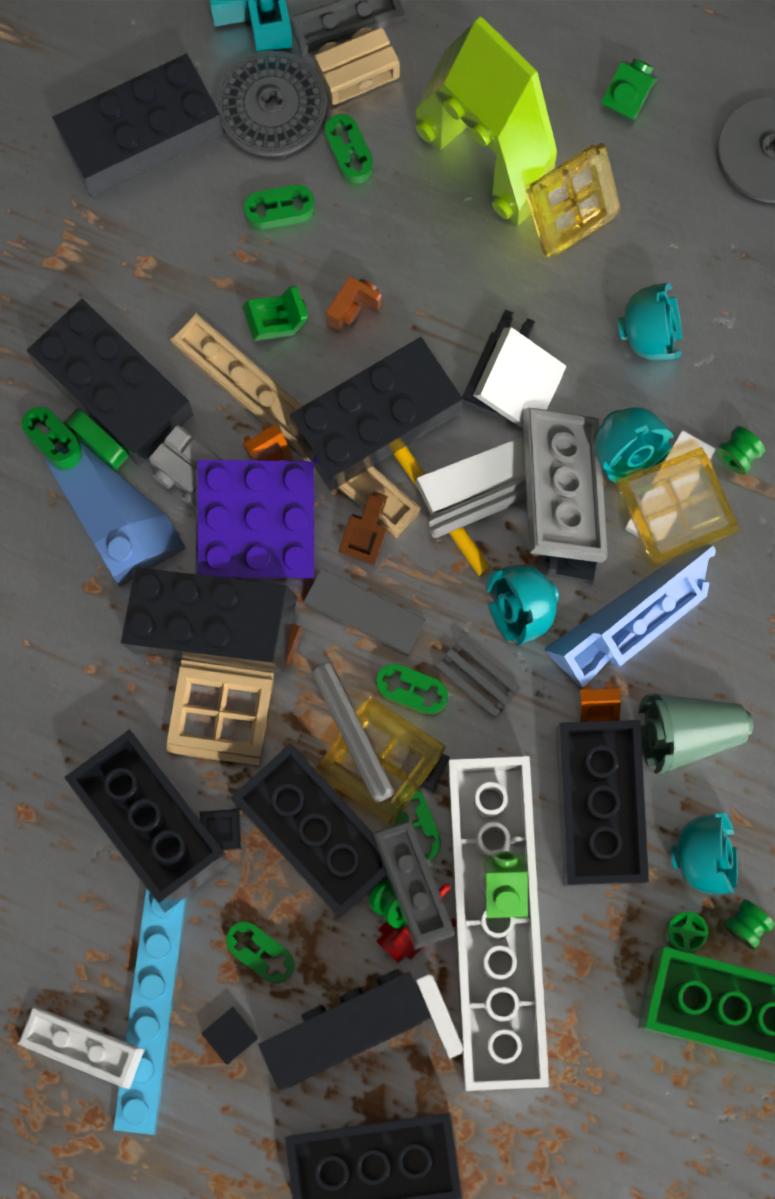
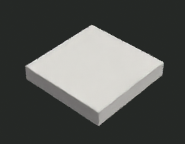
M512 327L503 328L473 396L523 429V412L528 407L547 410L566 365Z
M429 974L416 980L417 988L429 1012L430 1019L447 1059L462 1054L464 1049L433 976Z

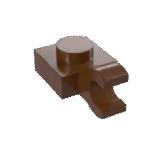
M373 491L368 497L363 516L350 515L338 552L373 565L377 563L389 526L378 523L388 496Z

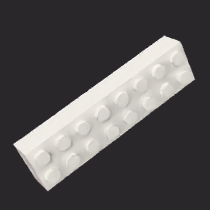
M530 756L449 760L448 779L462 1047L464 1049L462 1051L464 1091L549 1087ZM499 851H512L516 854L525 855L528 872V917H486L484 856L493 855Z

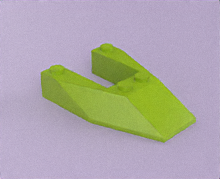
M480 16L444 51L416 107L415 128L424 141L427 143L433 142L441 150L464 129L469 127L475 141L482 147L488 146L496 154L492 206L501 218L505 220L509 218L518 226L550 198L557 148L538 72Z

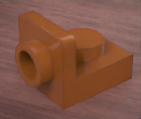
M349 276L326 312V326L339 333L345 323L351 325L361 308L358 302L378 313L382 307V295L379 293V289L366 279L358 281Z

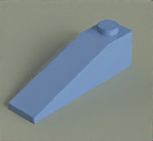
M79 440L78 442L82 448V457L79 463L71 469H57L43 457L119 587L133 579L135 567L151 569L186 549L168 516ZM63 446L57 449L58 452H62L64 455L70 451L69 448L66 449Z

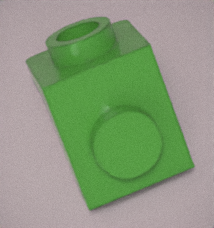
M499 851L493 855L484 856L486 917H528V872L525 855L516 854L512 851Z

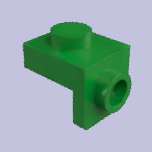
M634 58L632 63L628 61L621 62L601 103L633 120L636 119L652 86L659 79V77L651 73L654 67L637 58Z
M297 286L288 287L281 296L247 300L242 306L254 341L294 336L307 321V306L301 298Z

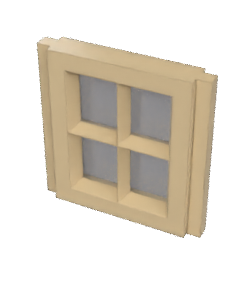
M181 660L166 743V753L260 767L275 674Z

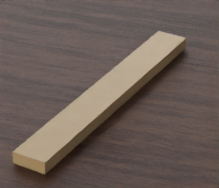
M195 313L170 339L171 344L262 424L269 427L276 424L288 446L305 461H310L289 429V414L303 405ZM373 466L337 487L340 492L363 512L368 497L373 491L388 496L378 523L389 526L387 533L394 539L421 512V508Z

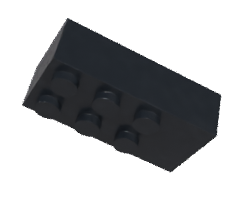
M187 53L52 116L58 135L90 197L224 134L220 113Z
M83 298L26 350L34 366L82 412L112 437L138 466L146 461L161 443H164L166 437L176 426H182L193 416L189 400Z
M419 337L290 413L289 429L309 460L314 461L315 469L328 489L332 491L459 415L463 398L422 337Z
M135 567L121 644L134 654L284 673L297 596L287 585Z
M641 721L559 723L556 730L564 886L648 883Z
M130 729L64 777L164 913L230 864L225 852Z
M291 743L231 796L232 802L339 919L387 876L372 839L373 832Z
M399 969L388 972L376 979L378 987L365 993L361 986L338 997L341 1002L340 1005L328 1011L324 1005L313 1008L301 1015L303 1023L259 1043L258 1047L278 1091L290 1088L429 1021L431 1017L410 972L401 975Z
M452 1112L285 1136L293 1199H463L464 1197Z

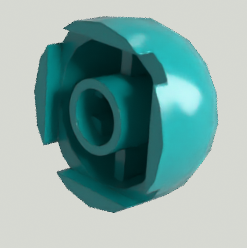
M668 282L641 288L633 294L625 307V317H619L618 320L621 339H628L632 350L637 355L651 361L679 359L682 353V349L675 350V339L682 340V327L676 297L668 298L666 292L673 289Z
M639 407L615 410L605 417L603 424L598 430L594 441L595 454L601 469L614 483H626L632 481L628 475L641 468L642 476L658 466L672 448L668 441L669 437L673 439L674 437L668 426L650 410Z
M524 565L507 566L493 571L488 576L486 593L493 591L495 602L488 605L489 611L497 629L508 642L516 640L515 645L520 646L539 638L549 630L554 623L557 603L559 601L558 590L552 581H549L545 575L534 567Z
M726 812L707 814L691 820L681 830L678 845H672L671 847L673 868L681 869L684 880L693 889L704 894L734 893L733 888H737V847H732L730 838L727 836L734 835V829Z

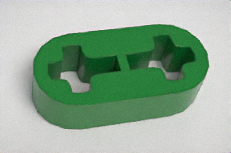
M337 114L329 118L325 126L326 143L341 176L351 184L364 183L372 175L373 160L358 124L351 116L346 114ZM342 127L344 132L348 131V144L344 145L342 138L336 135V128ZM353 153L357 162L362 163L361 171H356L354 167H350V154Z
M290 185L258 191L247 197L244 203V214L247 223L257 230L302 223L309 220L315 211L312 191L303 185ZM300 197L301 202H303L302 210H295L294 205H292L293 198ZM264 204V208L268 209L266 210L265 217L258 216L257 212H255L257 209L256 205Z
M40 406L34 407L24 414L21 421L24 433L52 466L57 469L66 470L79 463L82 457V448L78 440L51 410ZM38 422L43 425L46 424L49 432L44 434L39 428H35V425ZM59 442L64 448H69L70 451L64 455L62 452H58L54 445Z
M76 408L64 421L65 426L113 470L116 471L129 458L127 452L80 409Z
M399 664L386 665L377 674V690L381 697L387 701L425 716L438 715L447 706V688L435 678ZM394 673L400 675V682L409 686L410 690L407 691L396 687L394 692L387 691L388 685L383 680L385 677L392 678ZM430 688H435L437 690V697L442 700L440 703L433 702L430 707L424 706V698L415 694V689L428 693Z
M409 787L400 789L395 793L391 801V812L396 825L410 821L406 812L399 813L397 810L402 805L403 797L408 796L411 801L418 800L420 805L415 808V815L418 821L412 824L414 829L421 827L426 838L433 837L435 842L430 845V852L425 854L427 862L431 861L440 852L442 842L426 799L417 789Z
M240 922L229 929L226 936L228 950L259 976L272 984L284 983L292 977L295 970L293 956L256 925L250 922ZM249 930L253 931L254 934L251 939L260 947L257 954L246 947L238 951L236 949L238 941L234 938L236 933L240 931L246 934ZM265 952L275 959L280 955L285 956L286 959L283 965L287 970L283 975L276 972L273 976H270L267 973L270 966L261 959Z

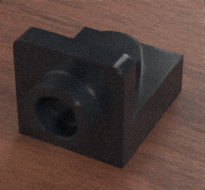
M547 555L542 556L541 563L549 564L547 576L593 584L597 562Z

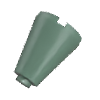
M654 693L642 697L638 713H645V725H641L642 754L648 767L656 766V769L653 771L655 774L672 771L744 744L748 740V736L753 732L752 716L749 711H745L741 704Z

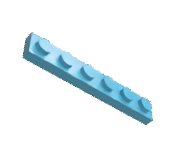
M146 889L125 1042L143 1048L144 1052L130 1089L119 1086L113 1129L116 1131L156 1135L187 897L164 913Z

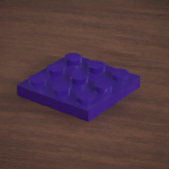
M196 460V574L223 578H314V461Z

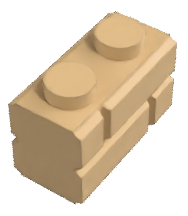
M383 27L374 30L363 28L357 31L351 40L339 45L337 42L327 43L314 55L315 70L323 81L326 94L332 105H336L400 77L399 59L390 45Z

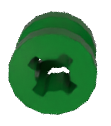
M736 426L731 432V439L727 443H721L716 449V453L721 461L731 470L741 475H745L751 468L750 463L754 458H760L766 451L765 446L757 436L741 426Z
M385 878L373 888L369 897V905L375 913L383 916L385 921L392 927L402 928L406 924L389 880Z
M744 899L739 904V912L735 917H729L723 923L725 928L735 938L752 950L759 946L762 934L770 932L775 927L774 921L763 910L747 899Z
M691 911L681 912L666 923L664 937L670 948L692 953L706 943L708 926L699 914Z

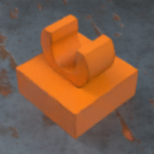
M276 424L271 427L267 425L262 426L263 432L253 438L250 436L244 437L245 443H243V446L250 460L290 461L294 458L282 432Z
M608 681L605 682V689H590L591 685L589 682L583 687V690H580L579 722L620 721V688H613L612 683Z

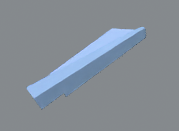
M701 543L692 545L545 648L546 653L580 687L586 686L609 660L612 664L621 666L707 597L709 582L705 581L709 558L715 556L716 550L714 546Z

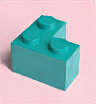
M210 0L214 27L251 21L256 52L293 47L286 0Z

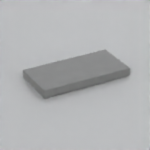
M529 407L523 412L529 549L531 554L600 563L608 558L603 477L594 446L599 430V418Z

